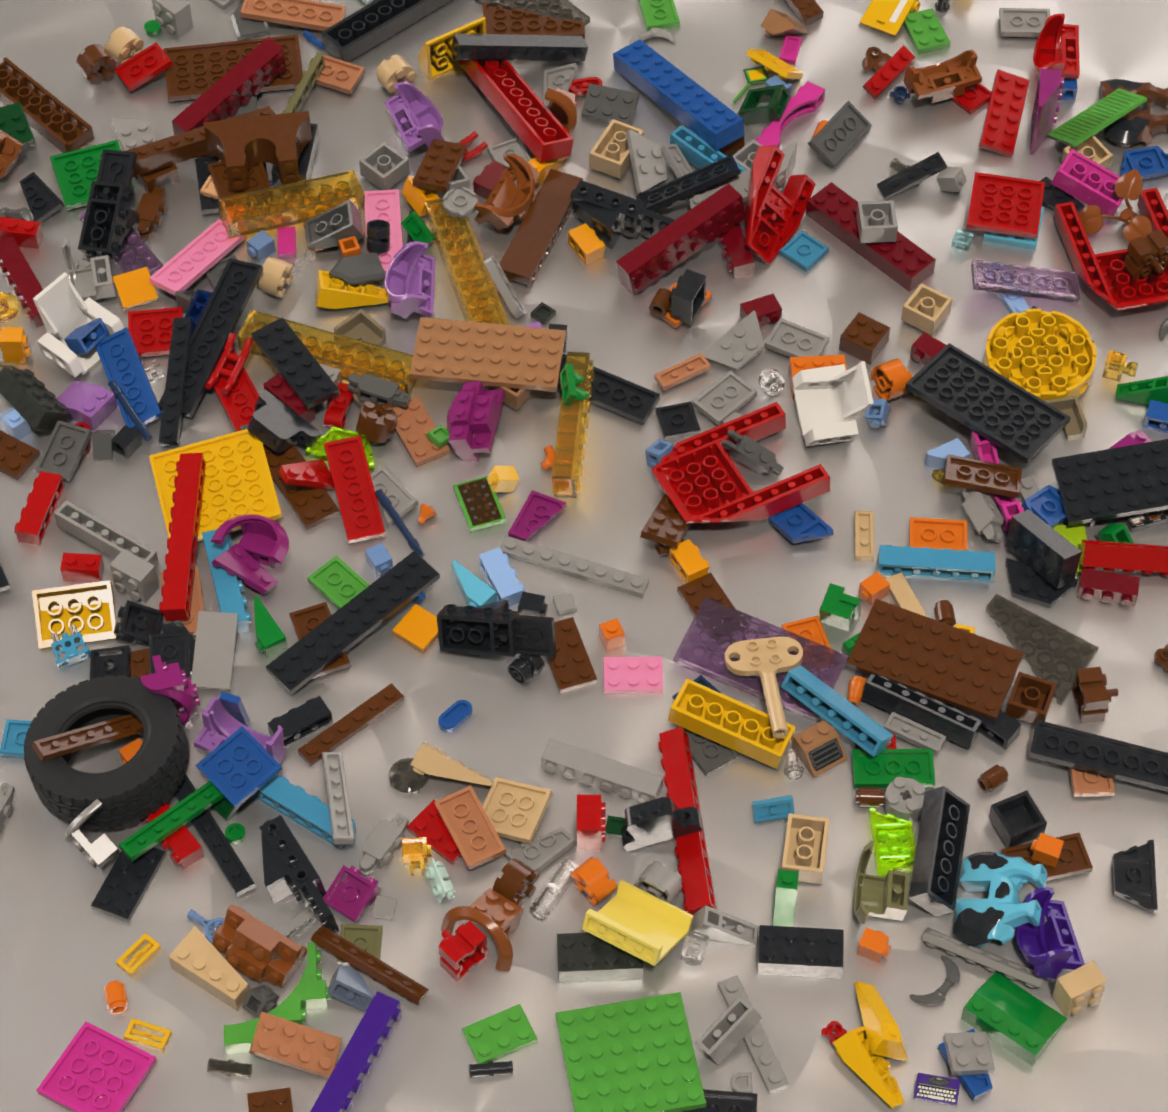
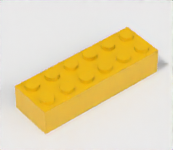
M690 679L685 680L670 708L668 717L669 722L775 769H778L796 729V726L787 723L788 735L781 739L774 738L768 714Z

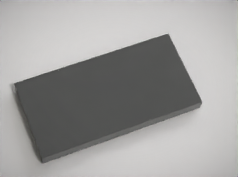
M847 101L810 140L808 145L832 169L872 125L850 101Z

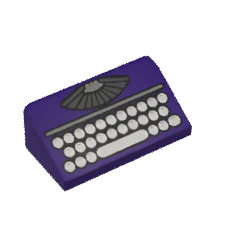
M918 1073L914 1099L957 1106L961 1081Z

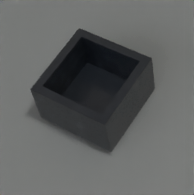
M686 269L685 273L679 276L676 288L673 287L670 293V298H672L669 306L671 318L691 325L705 301L707 276Z
M1027 790L992 804L988 816L1007 848L1018 846L1039 837L1040 833H1045L1047 825L1045 818Z

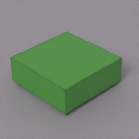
M442 425L427 433V438L438 448L449 443L448 430Z

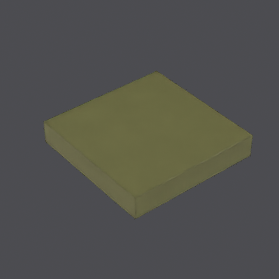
M341 924V937L380 960L383 926ZM337 959L338 965L342 964L352 966L343 959Z

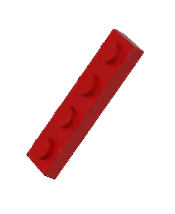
M903 45L862 87L874 99L915 56Z

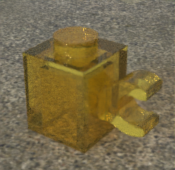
M1109 350L1102 377L1118 382L1121 380L1122 373L1135 377L1138 364L1135 362L1125 363L1127 354Z
M426 837L402 838L403 866H410L411 876H414L416 868H420L422 875H425V865H428V857H432L431 845H427Z

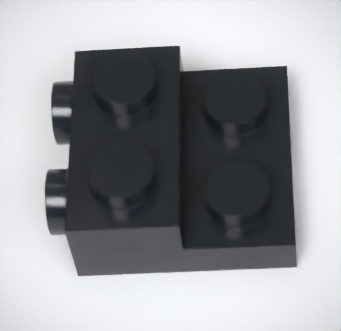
M127 600L124 607L120 606L117 617L121 619L120 623L116 622L113 633L116 634L115 640L131 645L138 642L149 646V634L160 633L163 613H160V610Z

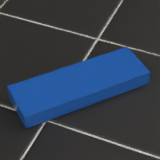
M221 692L219 698L226 711L248 727L250 719L241 698Z

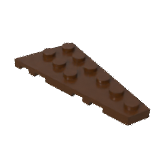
M483 2L486 34L583 36L585 39L584 22L570 19L558 20L550 15L543 17L539 16V13L515 8L508 10L503 9L501 5L493 7L489 6V3Z

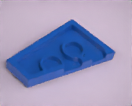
M973 1028L967 1032H975V1030ZM943 1042L939 1044L937 1049L949 1065L945 1044ZM989 1074L956 1075L973 1100L990 1093L993 1088Z

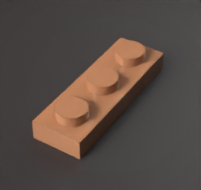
M700 353L655 374L654 379L661 389L666 391L711 370V365L703 354Z

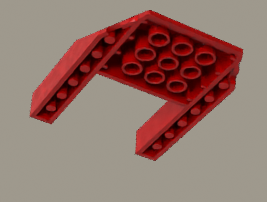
M1158 189L1142 190L1137 203L1141 215L1150 220L1152 232L1161 229L1168 238V211ZM1074 203L1056 204L1053 220L1074 271L1089 288L1116 311L1168 302V261L1163 273L1158 274L1157 271H1151L1148 276L1135 280L1124 266L1125 257L1129 254L1127 249L1094 254Z
M777 402L676 443L673 450L668 455H665L659 464L652 468L653 475L685 523L763 520L830 492V476L821 464L753 492L727 453L731 451L722 445L723 440H729L735 445L737 443L727 435L729 430H733L742 436L747 435L754 441H758L786 429V414Z

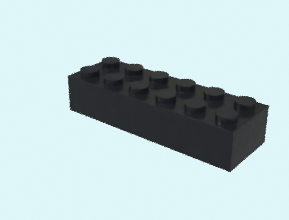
M945 786L925 792L908 896L910 900L935 917L955 911L970 804Z

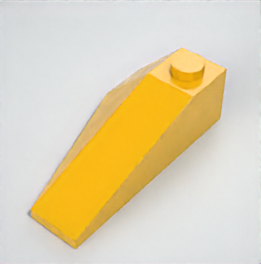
M318 270L315 293L316 307L322 309H341L390 303L388 302L387 291L384 288L371 284L366 286L361 284L350 285L345 283L343 279L329 276V271Z
M856 981L854 985L870 1054L907 1061L906 1047L899 1027L875 986Z
M864 1026L849 1031L833 1042L836 1052L842 1060L891 1108L905 1103L897 1080L890 1075L889 1068L891 1064L889 1060H885L884 1056L870 1054Z

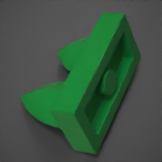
M416 211L411 212L401 222L414 241L424 242L429 246L436 239L425 225V221L419 217Z
M566 364L560 373L563 405L571 406L574 400H583L590 396L587 391L576 386L582 383L585 378L574 371L572 364Z

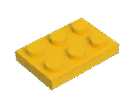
M748 49L746 55L751 57L752 62L756 64L761 63L764 65V69L778 73L777 76L783 80L801 79L804 74L765 50Z

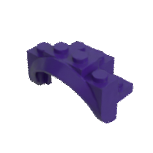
M1047 887L1036 889L1025 898L1023 903H1028L1031 900L1038 901L1042 908L1039 926H1034L1028 922L1016 927V939L1028 966L1034 967L1036 976L1056 979L1063 968L1075 970L1085 965L1065 903L1064 901L1050 900L1054 891L1053 888Z

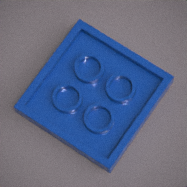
M243 726L196 765L197 769L235 809L282 770V766Z

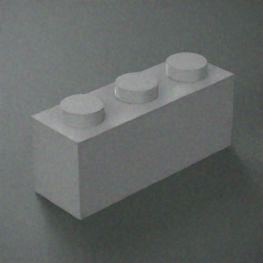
M739 996L696 1043L719 1065L758 1024L762 1017L748 1002Z

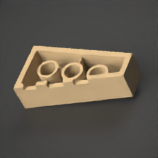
M194 926L168 956L171 968L238 1011L249 992L248 983Z

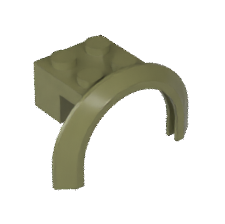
M870 841L864 847L858 864L854 889V914L860 924H864L868 916L903 921L908 910L909 873L889 870L886 877L866 874L867 865L873 850V841Z

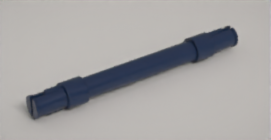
M111 380L108 386L137 426V430L146 441L152 440L153 436L150 434L145 423L141 421L124 396L121 388L115 381Z
M382 489L377 490L375 494L380 500L381 505L387 510L407 540L410 548L423 558L425 553L421 549L420 544L406 527L389 498L386 497Z

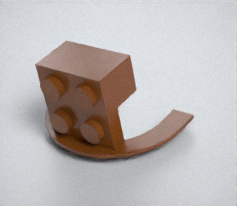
M549 87L545 94V99L550 101L547 108L571 135L577 123L576 94L557 87L556 89Z
M489 888L469 907L459 906L449 910L444 916L441 931L443 932L447 929L452 934L454 925L459 920H470L479 924L491 935L497 946L498 960L495 969L510 971L513 961V949L508 936L519 927L524 908Z

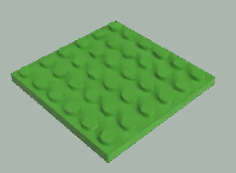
M681 992L555 1013L574 1112H682L683 1110L688 1111L706 1107Z

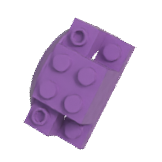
M213 697L203 711L204 728L194 741L195 747L211 753L243 726L279 764L285 758L283 728L278 725V730L274 736L264 735L252 730L231 716L218 697Z

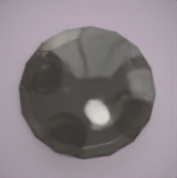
M414 758L400 759L390 768L388 775L390 786L400 792L413 795L418 794L420 789L427 783L429 775L426 773L421 775L412 770L414 766L410 764Z

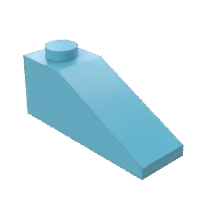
M452 561V573L467 606L478 607L497 602L495 590L457 561Z

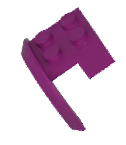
M256 514L239 515L225 521L219 526L211 539V542L222 545L227 534L235 527L242 525L243 536L239 545L259 564L273 569L276 563H283L289 550V539L284 528L273 519Z

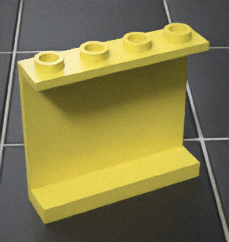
M621 880L617 894L598 912L592 909L586 912L582 930L656 966L689 933L694 916Z

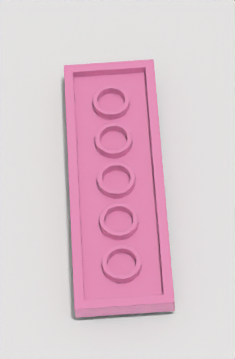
M399 189L364 191L366 237L367 223L369 221L379 219L390 224V248L386 252L377 253L385 275L394 259V255L403 247Z
M218 219L149 277L150 283L174 296L176 291H185L247 238L246 232Z

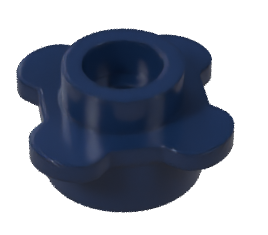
M897 86L894 88V91L890 92V97H893L897 103H902L905 99L910 98V94L907 93L905 87Z

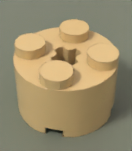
M122 26L111 33L109 36L111 39L109 43L106 41L104 47L118 64H122L143 51L144 42L129 27L125 28Z
M392 55L391 59L383 60L376 70L377 80L392 95L399 94L394 87L395 84L405 81L413 83L417 78L414 69L400 55Z
M268 257L262 266V277L257 282V289L283 298L286 291L285 286L290 285L293 280L291 273L294 266L275 257Z

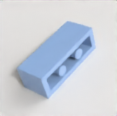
M500 547L479 554V566L490 587L496 591L497 601L508 600L509 606L519 603L522 592H525L522 582H518L514 567H510L507 554H503Z

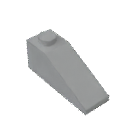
M706 905L693 914L691 933L708 940L750 946L757 945L759 926Z

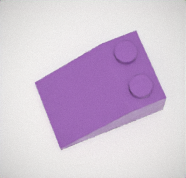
M74 381L57 398L70 412V418L78 423H87L93 432L118 408L114 393L100 385Z

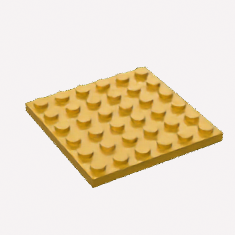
M248 429L149 456L169 538V523L172 522L171 507H174L172 495L173 492H176L174 478L178 475L176 462L179 461L180 454L203 453L206 462L197 541L203 540L202 532L216 530L225 521L239 515L256 514L273 520L283 518L263 443L252 435ZM242 525L235 527L230 532L242 529Z

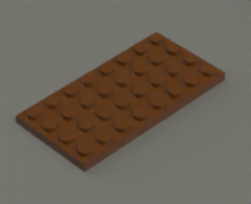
M298 35L270 37L284 48L286 68L282 74L277 75L269 85H266L261 92L295 89L297 84H300L303 76ZM266 38L163 48L165 54L173 63V66L165 70L168 102L197 99Z
M876 599L849 656L847 667L869 675L874 672L934 699L996 721L1022 661L1024 652Z

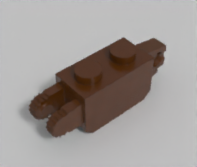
M155 187L151 193L146 192L141 197L136 210L140 214L136 221L138 232H140L139 238L141 240L149 239L151 233H156L158 226L162 224L163 213H166L168 204L165 202V188Z

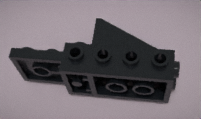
M103 149L97 180L92 181L78 250L83 252L88 258L108 255L109 260H112V258L119 259L122 252V242L139 218L140 214L130 208L134 197L131 183L138 155L135 152Z
M580 180L577 187L573 188L570 198H572L571 208L573 209V216L581 219L590 229L592 228L596 235L610 249L614 248L621 234L638 239L640 234L650 238L675 221V219L645 209V202Z
M508 600L478 607H460L455 604H448L437 614L440 651L514 657L516 654L549 657L556 655L554 618L519 615V611L509 609Z
M281 815L267 820L259 828L262 839L264 884L272 902L276 904L293 894L298 903L302 901L305 907L310 905L313 912L318 915L321 925L334 933L340 931L333 913L323 899L326 891L322 881Z

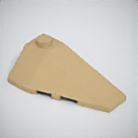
M425 741L410 764L414 766L412 770L421 775L426 773L428 775L492 786L494 782L479 772L466 768L462 762L448 758L445 752Z

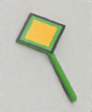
M764 66L743 69L748 83L734 98L733 103L742 96L751 84L766 82L769 79Z

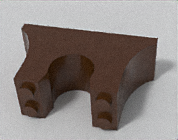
M309 111L204 122L207 150L223 162L227 170L230 191L247 189L249 169L261 162L271 163L277 167L278 177L282 185L300 183L299 157L303 148L312 141Z

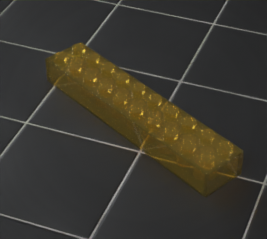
M443 199L425 203L427 221L432 234L436 238L435 242L465 321L509 325L492 278L485 267L484 257L468 216L463 218L450 216L443 208Z
M251 310L237 335L239 350L242 351L246 337L252 339V332L280 319V317ZM285 319L318 363L341 369L342 380L348 381L349 374L354 373L364 376L366 373L399 384V390L409 395L411 394L418 380L410 379L413 355ZM253 340L250 353L267 358Z

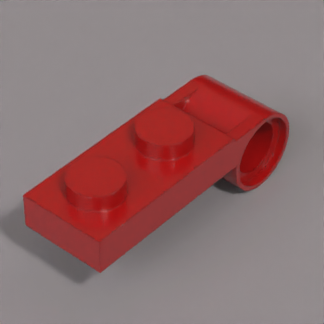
M339 383V394L332 397L324 416V426L344 429L346 414L354 400L353 392L348 390L347 383Z

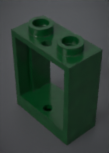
M784 84L750 89L738 114L743 118L745 126L779 121L791 96ZM769 102L768 106L757 107L759 103Z

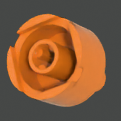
M899 358L872 368L871 381H875L876 386H873L880 399L889 401L909 393L905 386L912 378V374L905 369Z
M592 856L570 874L575 881L573 883L574 887L578 892L582 893L584 891L588 895L586 899L593 907L618 889L615 880H609L608 870L598 859H593Z

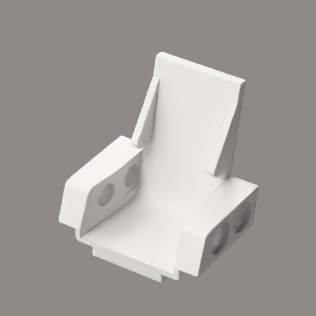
M65 272L33 298L47 330V333L37 340L42 354L74 377L80 373L82 375L87 372L91 373L102 362L96 347L92 348L87 354H75L71 351L64 341L71 332L98 318L102 319L109 331L106 337L124 329L121 320L94 300L88 298L83 301Z
M865 361L858 363L847 371L845 364L801 370L792 377L796 410L806 447L852 441L859 434L857 421L874 404Z

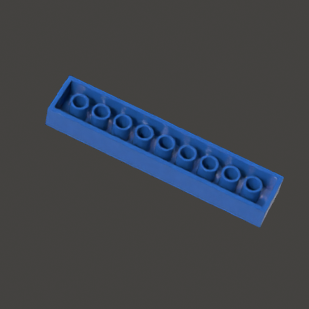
M639 39L613 53L615 71L714 149L719 150L744 136L743 118Z

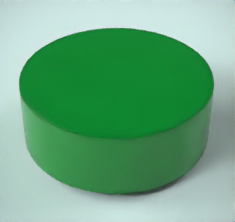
M150 20L144 25L145 33L149 36H157L161 33V25L155 20Z
M233 823L226 828L225 836L229 843L240 844L246 838V831L243 825Z

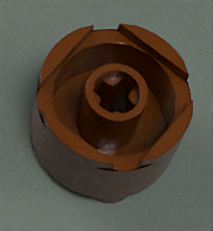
M100 44L87 46L84 49L85 52L82 55L80 53L77 57V67L92 85L105 80L110 81L114 77L113 73L116 69L115 59Z
M366 401L361 408L356 425L358 435L362 436L363 434L367 437L366 440L374 443L387 442V439H391L397 421V415L392 410L393 407L387 403L378 404Z
M514 858L501 870L504 874L501 879L497 877L493 890L521 907L526 897L530 898L535 892L536 887L533 885L540 874Z

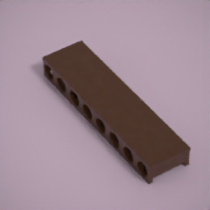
M3 58L4 62L0 64L1 103L7 106L20 102L28 124L63 153L79 150L95 139L91 125L8 58Z
M550 169L534 202L531 204L499 263L509 280L525 284L529 289L532 288L573 210L571 208V192L583 178Z

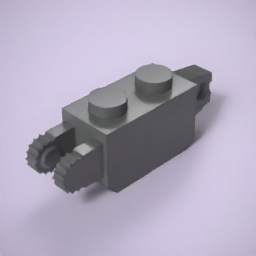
M354 373L348 376L349 384L347 388L349 391L358 394L359 402L387 403L392 407L394 405L407 407L410 402L411 395L399 390V384L366 373L364 376Z
M733 430L728 431L727 435L737 443L735 445L729 440H723L722 445L731 451L733 458L756 473H772L776 476L781 474L784 467L776 462V454L747 435L742 436Z

